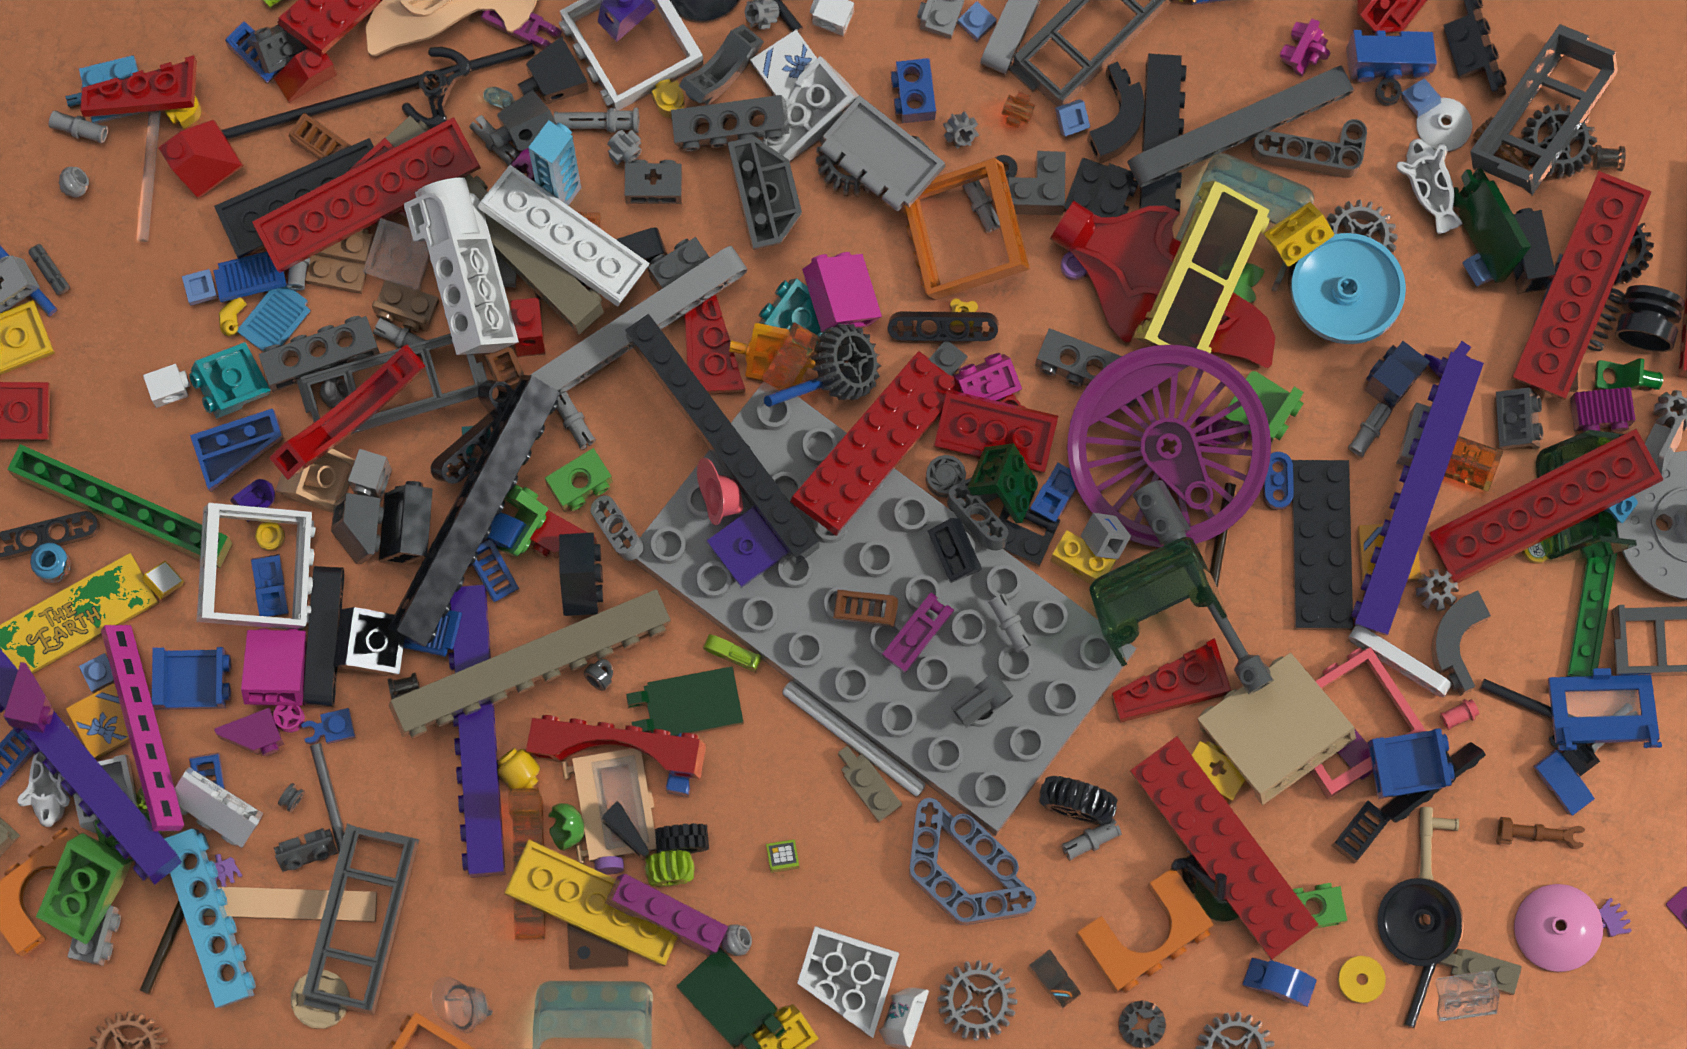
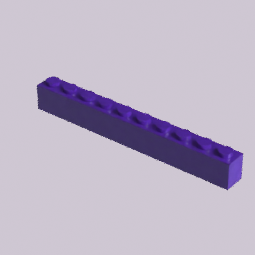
M1450 352L1448 358L1442 357L1437 373L1442 374L1439 385H1432L1427 399L1432 401L1429 412L1423 411L1418 427L1423 429L1420 439H1413L1408 453L1413 455L1410 466L1404 465L1399 481L1404 483L1401 493H1394L1389 507L1394 510L1391 521L1385 519L1380 535L1385 537L1381 548L1375 547L1370 561L1375 564L1372 575L1366 573L1361 586V590L1366 591L1362 602L1356 601L1351 617L1356 618L1354 625L1362 626L1385 636L1389 634L1480 376L1483 362L1454 352Z
M485 585L462 586L459 591L453 594L450 600V610L462 613L454 644V652L449 653L450 670H455V673L491 658ZM491 701L481 704V709L470 715L465 716L464 712L453 716L454 727H459V738H454L456 756L461 755V767H456L457 783L463 784V795L458 796L459 813L465 814V824H460L461 842H466L467 853H462L463 871H468L470 878L506 875L500 783L497 774L498 754L494 704Z
M1 649L0 713L6 710L18 672L16 666ZM54 711L52 720L49 725L46 724L43 733L12 727L17 734L23 731L28 737L24 742L35 755L41 752L46 758L42 763L53 776L57 772L64 779L60 784L70 796H73L75 793L82 800L78 805L88 817H91L93 814L100 821L96 826L107 839L111 835L118 842L114 847L125 860L131 857L136 863L132 868L143 881L149 878L155 885L182 863L172 847L158 831H153L152 824Z

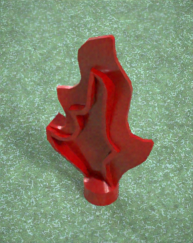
M1073 201L1050 239L1066 250L1071 251L1085 268L1097 290L1109 326L1123 341L1131 342L1135 329L1144 319H1148L1145 316L1147 312H1151L1182 243L1174 238L1172 230L1174 221L1180 212L1167 206H1147L1118 217H1100L1094 215L1093 212L1076 201ZM1210 243L1199 244L1192 262L1217 275L1216 263L1221 246ZM1188 268L1164 322L1198 346L1224 289V285L1192 268ZM1233 292L1209 347L1212 348L1211 352L1243 357L1264 368H1269L1272 366L1276 337L1268 318L1256 306Z

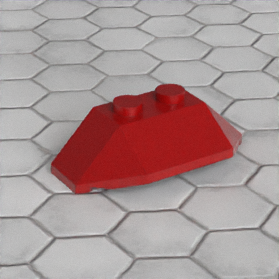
M1358 0L1357 15L1373 33L1377 30L1385 32L1404 31L1427 0Z

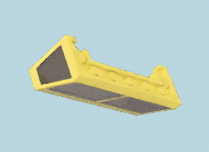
M1217 181L1202 183L1197 196L1201 197L1202 203H1196L1194 207L1196 209L1195 214L1151 312H1147L1145 316L1150 320H1146L1143 326L1139 325L1133 338L1150 346L1182 345L1211 353L1210 342L1259 233L1263 234L1269 224L1270 218L1267 217L1269 209Z

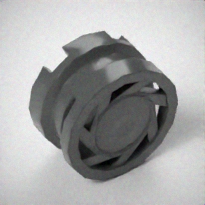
M938 456L927 467V488L938 498L944 497L947 499L950 488L965 481L966 478L964 465L954 456Z

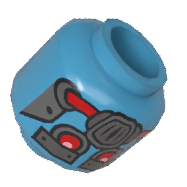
M55 543L42 544L31 555L30 564L32 571L47 583L62 581L70 571L71 561L69 555L61 546Z

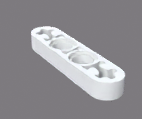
M1355 625L1348 637L1353 644L1359 648L1361 647L1364 651L1371 647L1381 662L1439 697H1445L1452 686V683L1444 676L1362 626Z

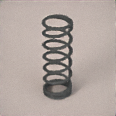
M1615 288L1611 289L1608 299L1622 305L1626 300L1625 293ZM1605 303L1604 307L1612 312L1620 313L1618 308ZM1601 313V316H1603L1607 320L1612 322L1616 321V318H1614L1613 316ZM1598 321L1597 325L1607 330H1613L1610 325ZM1595 330L1593 332L1601 338H1609L1608 335ZM1592 339L1590 343L1601 349L1588 345V348L1594 351H1602L1603 347H1605L1603 343Z

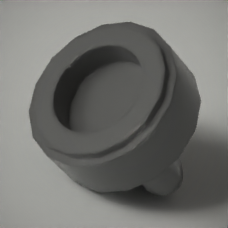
M600 659L595 664L591 663L584 670V676L596 689L605 691L612 684V664L606 659ZM602 666L606 668V672L601 669Z

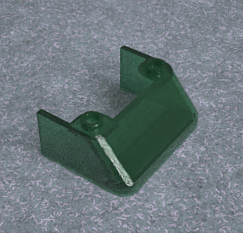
M1588 430L1542 449L1536 459L1537 478L1624 434ZM1599 513L1543 540L1544 553L1547 558L1552 560L1606 557L1637 546L1636 540L1616 538V534L1611 528H1600Z
M1190 537L1179 538L1098 577L1091 583L1089 588L1103 637L1122 667L1127 665L1122 646L1136 640L1140 633L1138 622L1188 598L1196 607H1207L1214 604L1222 619L1228 617L1219 590L1197 545Z

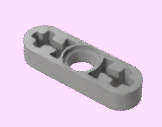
M610 496L598 497L591 505L590 511L616 552L624 560L631 561L638 558L644 548L642 540L618 504ZM605 508H607V510H608L609 513L611 514V515L608 516V517H606V516L604 515V511H603V510H604ZM623 523L622 528L618 532L611 533L614 525ZM626 539L630 541L631 546L629 548L623 542Z

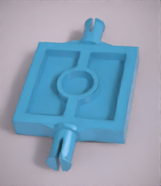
M134 55L79 68L82 88L114 78L123 80L131 77L132 73L138 72ZM82 92L66 96L68 107L81 104ZM142 112L92 116L91 120L97 124Z

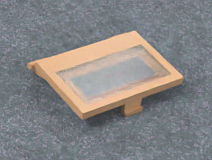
M630 748L572 758L573 766L568 767L567 761L562 762L564 780L570 779L569 774L575 773L581 814L584 820L587 850L582 851L581 845L576 846L579 863H584L585 857H589V861H594L606 856H623L635 853L602 821V816L616 801L624 808L646 844L648 851L656 850L655 829L651 811L654 808L652 791H648L642 753L640 751Z

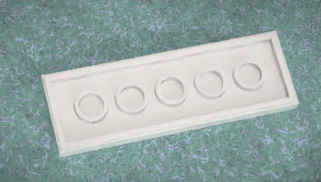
M509 165L477 207L617 307L650 264L511 165Z

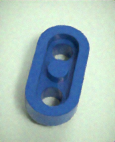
M1283 452L1271 453L1269 469L1263 484L1264 500L1270 508L1275 510L1286 508L1291 503L1294 495L1293 462ZM1279 464L1282 467V471L1275 472L1272 466ZM1280 492L1283 495V499L1276 500L1273 497V493Z

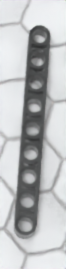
M1338 66L1144 151L1128 160L1127 163L1139 187H1144L1251 140L1263 131H1271L1352 94L1355 90L1343 67Z

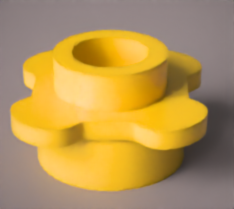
M956 298L950 303L952 312H976L978 310V305L975 301L962 302ZM958 320L950 323L952 326L965 327L964 323ZM970 321V328L973 327L974 321Z

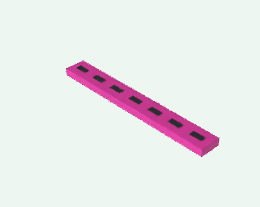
M104 625L101 633L153 831H180L184 826L132 626Z

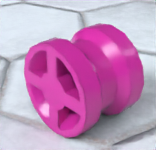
M277 705L274 710V721L282 731L294 733L302 728L301 724L305 722V715L299 705Z

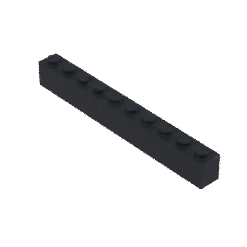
M647 314L627 328L625 332L629 343L730 478L736 481L742 494L787 550L793 562L797 565L818 550V538L652 317Z
M532 375L521 376L434 539L427 557L424 558L387 629L416 645L426 647L428 643L433 641L437 634L436 627L440 619L445 617L450 610V600L453 594L460 590L465 578L463 576L467 568L472 566L477 559V549L480 543L487 539L491 532L490 525L494 517L499 515L504 508L506 494L516 485L518 481L517 474L521 466L525 465L532 454L530 449L533 443L542 436L545 430L544 423L548 415H551L557 408L559 391Z

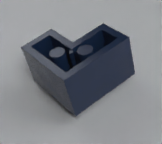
M1404 341L1398 347L1392 345L1383 356L1385 361L1379 359L1366 378L1369 383L1365 391L1380 403L1387 405L1391 410L1394 409L1430 362Z

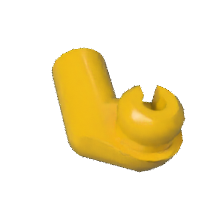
M242 298L231 300L219 312V327L226 336H232L238 331L237 314L247 305Z

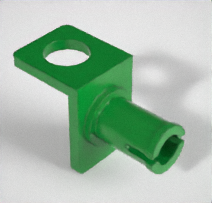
M1642 358L1624 365L1599 360L1596 363L1595 387L1599 389L1631 387V390L1642 386L1659 390L1663 384V374L1661 372L1644 370V359ZM1606 368L1611 369L1615 373L1616 379L1613 384L1607 383L1603 378V371Z

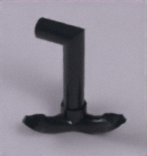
M1192 854L1172 862L1171 871L1182 870L1183 881L1192 894L1195 893L1196 888L1193 881L1194 877L1216 898L1221 901L1225 899L1227 876L1225 874H1216L1215 880L1210 878L1199 867Z

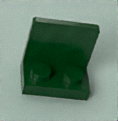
M1012 443L984 447L967 488L972 496L997 493L1017 524L1023 522L1037 489L1038 482L1026 464L1024 457L1020 454L1015 444Z

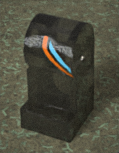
M1050 949L1028 966L1027 969L1062 1009L1081 995L1078 987L1067 975V972Z

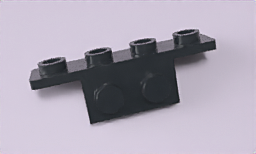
M1464 0L1468 15L1443 25L1458 75L1464 78L1485 69L1492 92L1502 96L1506 94L1504 86L1507 85V80L1496 61L1499 59V54L1495 45L1491 44L1488 35L1491 33V28L1481 12L1483 2L1482 0Z
M1470 742L1452 756L1446 751L1447 762L1452 763L1455 778L1451 780V783L1466 770L1476 766L1479 760L1486 756L1483 749ZM1441 789L1397 796L1382 807L1381 811L1387 818L1396 823L1407 818L1414 809L1432 799L1433 795Z

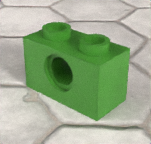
M594 448L545 477L548 488L564 512L569 509L571 511L579 509L586 503L585 499L593 494L596 496L602 495L610 489V484L613 483L611 474ZM577 477H585L588 480V484L583 488H576L573 486V481Z
M1325 883L1314 886L1315 891L1304 892L1303 888L1293 889L1305 907L1308 900H1314L1319 904V914H1311L1319 924L1314 929L1341 925L1347 922L1341 886L1332 887V883Z

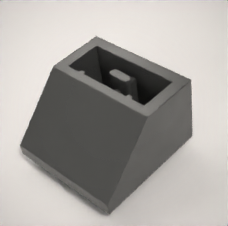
M346 493L334 503L331 532L354 562L362 564L379 550L380 535H377V526L382 522L384 510L383 507H380L381 498Z

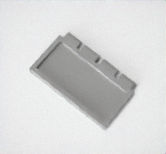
M860 95L823 135L825 142L820 148L834 162H837L843 155L844 158L840 161L839 166L856 179L863 173H866L860 182L877 196L886 189L887 191L883 195L882 200L896 211H899L904 205L909 208L946 166L944 161Z

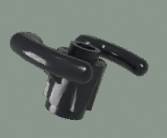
M431 47L428 50V54L430 57L451 59L457 65L442 72L439 70L425 71L419 81V88L429 99L433 117L427 118L422 116L410 103L402 105V111L407 117L411 116L417 123L420 120L423 121L429 129L447 121L444 109L447 97L455 82L462 77L468 76L472 68L471 62L463 54L446 47ZM439 83L438 88H433L436 84Z

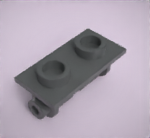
M321 828L305 834L306 844L301 845L299 837L280 842L279 846L274 847L275 857L282 872L295 870L302 865L317 860H325L331 855L337 854L338 851L333 842L331 830Z

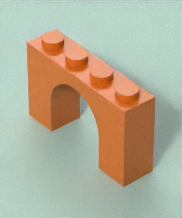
M65 827L58 831L52 837L53 841L45 847L41 845L29 853L27 861L21 865L16 863L8 868L4 873L6 876L0 880V931L15 952L21 957L46 940L26 911L24 904L26 888L30 881L39 873L57 868L67 842L80 835L73 827L70 829Z
M1169 869L1147 886L1164 910L1169 922L1168 937L1160 948L1147 953L1129 950L1120 943L1102 916L1076 933V937L1115 993L1121 989L1124 993H1127L1139 984L1136 980L1145 973L1148 977L1152 976L1163 968L1161 962L1169 956L1172 960H1175L1187 951L1184 946L1194 940L1198 944L1211 935L1208 930L1214 924L1177 871Z

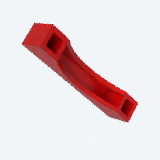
M542 715V719L532 718L526 752L533 758L562 761L574 753L592 747L604 745L623 746L636 749L651 756L672 776L701 779L706 745L698 739L699 736L696 734L681 733V737L671 736V732L661 729H654L653 733L642 732L643 729L640 727L629 725L625 726V729L614 728V724L598 722L597 726L587 725L585 720L571 718L569 722L559 721L558 717L551 715Z

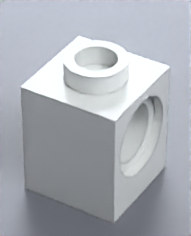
M814 0L810 8V13L813 14V25L844 36L854 13V2L849 0Z
M176 364L143 375L151 400L156 408L189 397L186 390L187 387L191 386L185 370L180 372Z

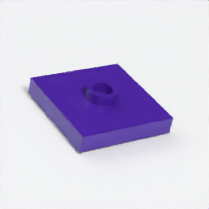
M754 507L707 540L708 545L741 588L788 555L787 550Z

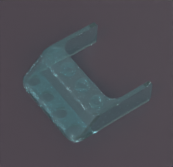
M1220 153L1213 156L1209 161L1176 239L1182 242L1194 214V207L1196 203L1201 201V197L1197 196L1203 182L1217 181L1269 209L1267 217L1270 218L1269 222L1278 224L1307 203L1311 202L1314 204V194L1304 185L1229 154ZM1222 197L1219 198L1220 202L1228 204L1232 207L1240 209L1254 216L1257 215L1256 213L1249 211L1237 204H1234ZM1284 261L1271 289L1276 292L1287 269Z
M638 981L544 982L538 987L535 996L533 1049H541L542 1043L550 1038H632L641 1042L644 1049H652L653 993L651 988L647 984Z

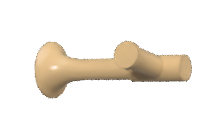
M1432 807L1420 808L1421 856L1418 878L1434 880L1431 868L1433 828L1458 831L1459 818H1434Z

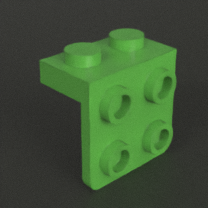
M1252 371L1246 380L1252 386L1263 405L1268 419L1272 444L1275 438L1280 441L1289 426L1285 423L1289 416L1296 417L1304 405L1300 401L1304 392L1295 386L1291 392H1288L1260 373ZM1234 396L1228 407L1238 401L1236 396ZM1242 406L1224 416L1227 420L1240 421L1245 425L1249 424Z
M515 485L504 498L505 501L519 509L514 518L526 524L512 549L496 545L500 552L513 556H518L528 549L531 543L530 537L535 530L543 525L546 520L545 514L549 509L536 500L538 495L526 487L521 488Z

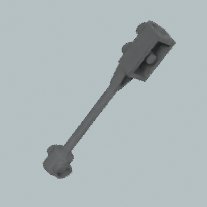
M1163 480L1153 481L1137 490L1132 496L1160 544L1166 547L1181 566H1184L1236 655L1238 662L1234 671L1248 695L1273 682L1270 669L1263 663L1260 656L1247 653L1195 564L1186 533L1191 528Z

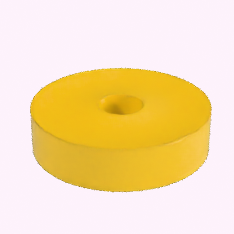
M1356 956L1342 965L1338 973L1337 982L1341 993L1346 999L1354 1003L1365 1004L1381 995L1385 987L1386 977L1382 966L1376 960L1367 956ZM1358 975L1366 977L1365 985H1360L1357 982Z

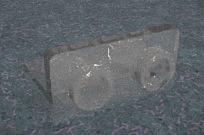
M1493 971L1436 979L1439 995L1437 1006L1439 1022L1497 1014L1500 994Z

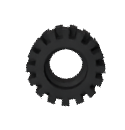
M676 824L655 829L657 853L681 850L692 854L709 849L708 828L706 824Z

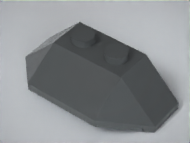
M755 136L727 142L734 180L753 250L781 244L802 215L789 160Z

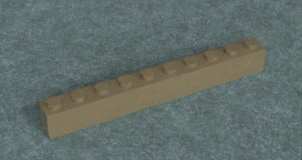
M409 116L386 139L395 148L430 129L423 121L420 120L417 123ZM469 174L463 177L466 179L469 193L474 194L481 202L488 193L486 191L488 189L487 185L478 176L473 178ZM484 213L494 252L578 335L604 313L600 303L603 300L592 288L587 290L578 278Z
M656 589L390 700L389 708L402 737L410 734L411 738H415L426 733V727L437 723L438 727L454 721L453 716L464 712L466 716L481 709L480 705L485 702L491 701L492 704H496L508 698L507 693L517 689L518 693H522L533 688V682L543 678L545 682L551 681L561 675L560 671L570 667L574 671L587 665L586 660L597 656L598 660L610 656L614 653L613 649L623 645L624 649L634 646L640 642L639 638L647 634L651 638L658 636L666 631L665 627L668 626L671 619Z

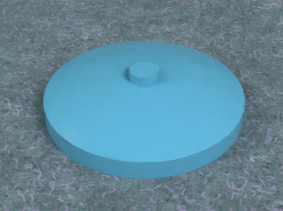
M1354 233L1334 234L1328 241L1298 260L1291 279L1292 302L1302 322L1318 336L1340 344L1364 343L1386 332L1398 318L1406 294L1404 274L1395 256L1378 241Z

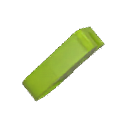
M709 634L703 646V649L752 672L757 671L761 662V655L734 645L732 642Z

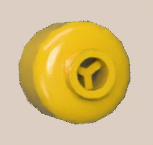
M512 748L497 761L499 764L497 774L512 791L523 788L526 792L539 781L536 776L540 771V766L526 752V749L517 750Z

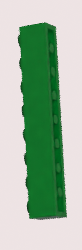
M19 445L7 469L14 478L200 560L202 524L24 445ZM218 532L216 565L219 569L232 545L229 537Z

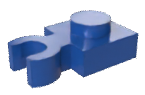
M349 708L320 714L322 723L317 724L314 721H306L301 724L303 729L313 728L315 730L312 737L305 738L306 744H315L324 736L327 744L356 738Z

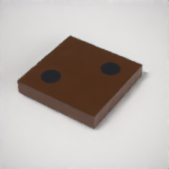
M567 923L570 970L628 966V950Z

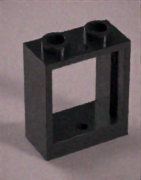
M1532 208L1516 211L1514 217L1530 243L1531 248L1513 270L1517 294L1546 290L1556 275L1542 210L1533 211Z
M407 481L405 485L395 486V489L384 493L379 561L406 565L427 557L433 488L423 487L421 482Z

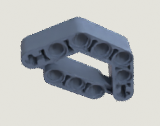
M925 798L918 804L915 815L909 876L949 917L960 925H972L1021 917L1032 912L1036 904L1035 893L1016 877L1019 865L1010 852L970 815L958 814L953 817L939 801L933 798ZM927 806L932 807V811L937 813L932 816L930 827H924L926 814L921 813V811H926ZM958 822H966L970 826L971 831L967 835H959L955 831L954 826ZM941 828L1005 889L969 895L937 864ZM922 835H929L933 838L934 845L927 849L922 848L918 844V838ZM979 842H987L990 844L992 852L986 856L980 855L976 851V845ZM1000 862H1008L1013 868L1012 874L1008 876L999 874L997 865ZM920 863L927 864L931 873L927 877H919L916 875L914 867ZM942 883L949 885L952 890L951 895L946 898L938 896L935 890L937 885ZM1019 895H1023L1024 899L1030 900L1026 908H1022L1021 904L1017 903L1011 904V911H1007L1005 896H1009V902L1017 901ZM990 899L998 900L1002 906L1001 911L998 913L989 912L986 909V902ZM960 904H968L972 907L973 914L968 918L960 917L957 913V907Z

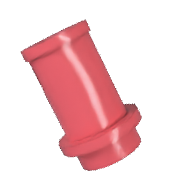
M1464 699L1462 704L1440 713V716L1447 730H1450L1452 727L1469 719L1474 721L1475 717L1479 715V710L1472 699L1469 701Z

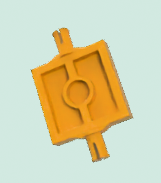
M755 323L752 338L748 344L731 340L729 352L746 355L747 368L745 377L765 380L770 375L783 385L795 386L802 383L803 375L807 368L813 369L816 366L815 361L810 357L809 342L811 334Z

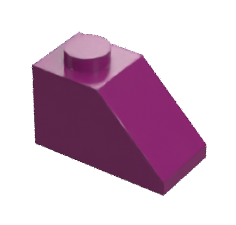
M20 662L3 717L9 726L43 733L46 724L49 725L52 720L53 708L28 665Z
M270 708L214 728L216 735L220 739L256 755L261 753L263 756L274 754L279 751V746L284 745Z

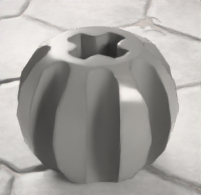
M1673 390L1671 395L1668 392L1663 393L1658 397L1659 403L1654 404L1653 414L1660 417L1656 420V423L1673 428L1677 418L1681 417L1684 418L1683 430H1686L1687 398H1684L1682 391ZM1672 408L1673 411H1678L1679 415H1677L1676 412H1671L1670 409Z
M1430 569L1431 578L1422 574L1417 580L1424 587L1415 588L1416 596L1426 598L1421 604L1427 609L1433 603L1436 611L1445 610L1443 602L1452 606L1457 600L1451 592L1459 591L1458 583L1449 582L1448 579L1453 575L1448 571L1445 572L1444 576H1441L1438 572L1439 569ZM1434 585L1443 588L1440 594L1438 592L1432 593L1431 589Z

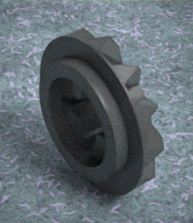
M1144 1000L1136 1001L1129 1004L1122 1011L1119 1018V1030L1124 1040L1130 1045L1138 1048L1151 1047L1159 1042L1164 1035L1166 1028L1163 1012L1154 1003ZM1136 1013L1143 1019L1153 1017V1020L1150 1021L1151 1023L1147 1025L1149 1036L1142 1028L1131 1030L1138 1023Z

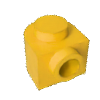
M665 79L655 85L656 89L652 90V98L659 113L666 118H672L671 110L682 109L685 106L684 94L679 87L678 80L671 82L670 79Z
M195 96L194 108L171 109L164 112L173 125L179 123L184 130L200 118L201 106Z

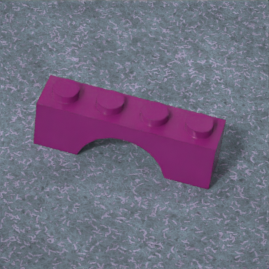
M625 873L617 877L605 901L606 904L629 916L649 921L677 936L682 943L708 956L717 952L728 928L723 923Z

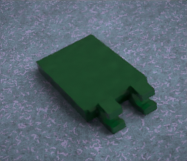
M1477 168L1473 175L1471 169H1466L1461 175L1465 186L1460 193L1458 187H1453V206L1460 209L1459 218L1495 283L1505 282L1531 248V245L1495 181H1489L1482 168Z
M733 666L647 682V686H644V691L626 694L628 709L648 706L650 719L632 722V726L642 728V732L653 733L654 729H661L671 732V736H678L680 733L695 734L744 724Z
M718 947L716 953L708 956L676 985L678 990L733 1049L740 1044L745 1049H762L761 1045L751 1036L762 1024L777 1039L787 1032L773 1015L778 1010L776 1005L721 947Z

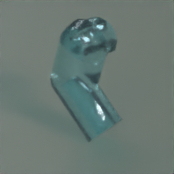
M488 87L483 92V98L486 102L503 109L515 102L512 93L499 87Z

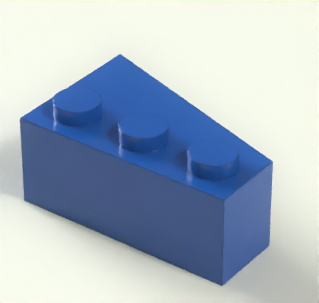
M1353 30L1346 47L1350 80L1358 79V82H1370L1379 77L1396 80L1401 78L1402 75H1413V77L1421 78L1433 73L1437 65L1433 32L1401 31L1398 36H1386L1385 31L1377 30L1375 32L1376 36L1362 35V30Z
M273 408L190 435L207 488L210 492L284 439Z

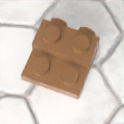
M365 228L311 256L305 280L306 283L362 294L374 244L372 234H368L369 230Z

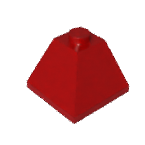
M215 120L182 130L158 147L172 171L197 198L205 195L244 166Z

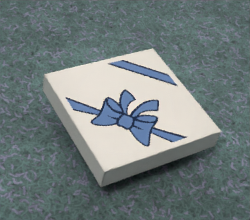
M795 30L750 59V63L774 96L782 95L786 100V98L789 99L797 85L795 82L799 75L817 57L798 31Z

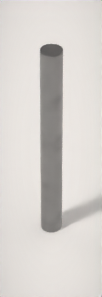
M321 743L311 745L310 749L339 853L345 830Z

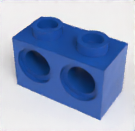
M930 58L896 61V69L891 71L892 88H898L899 98H894L896 115L901 114L902 123L935 120L936 106ZM915 74L919 79L915 82H908L904 76ZM911 100H917L922 106L912 109L907 103Z

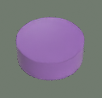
M1071 251L1063 256L1060 267L1062 274L1066 278L1079 280L1087 274L1085 268Z
M606 856L594 861L595 870L606 875L624 871V863L621 857Z

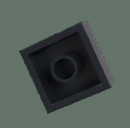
M594 532L559 534V575L563 616L598 614V602L604 601L603 585H598V583L603 582V568L601 563L597 564L596 562L601 561V545L595 544Z
M357 607L341 609L333 667L384 676L400 674L405 638L387 629L395 614Z

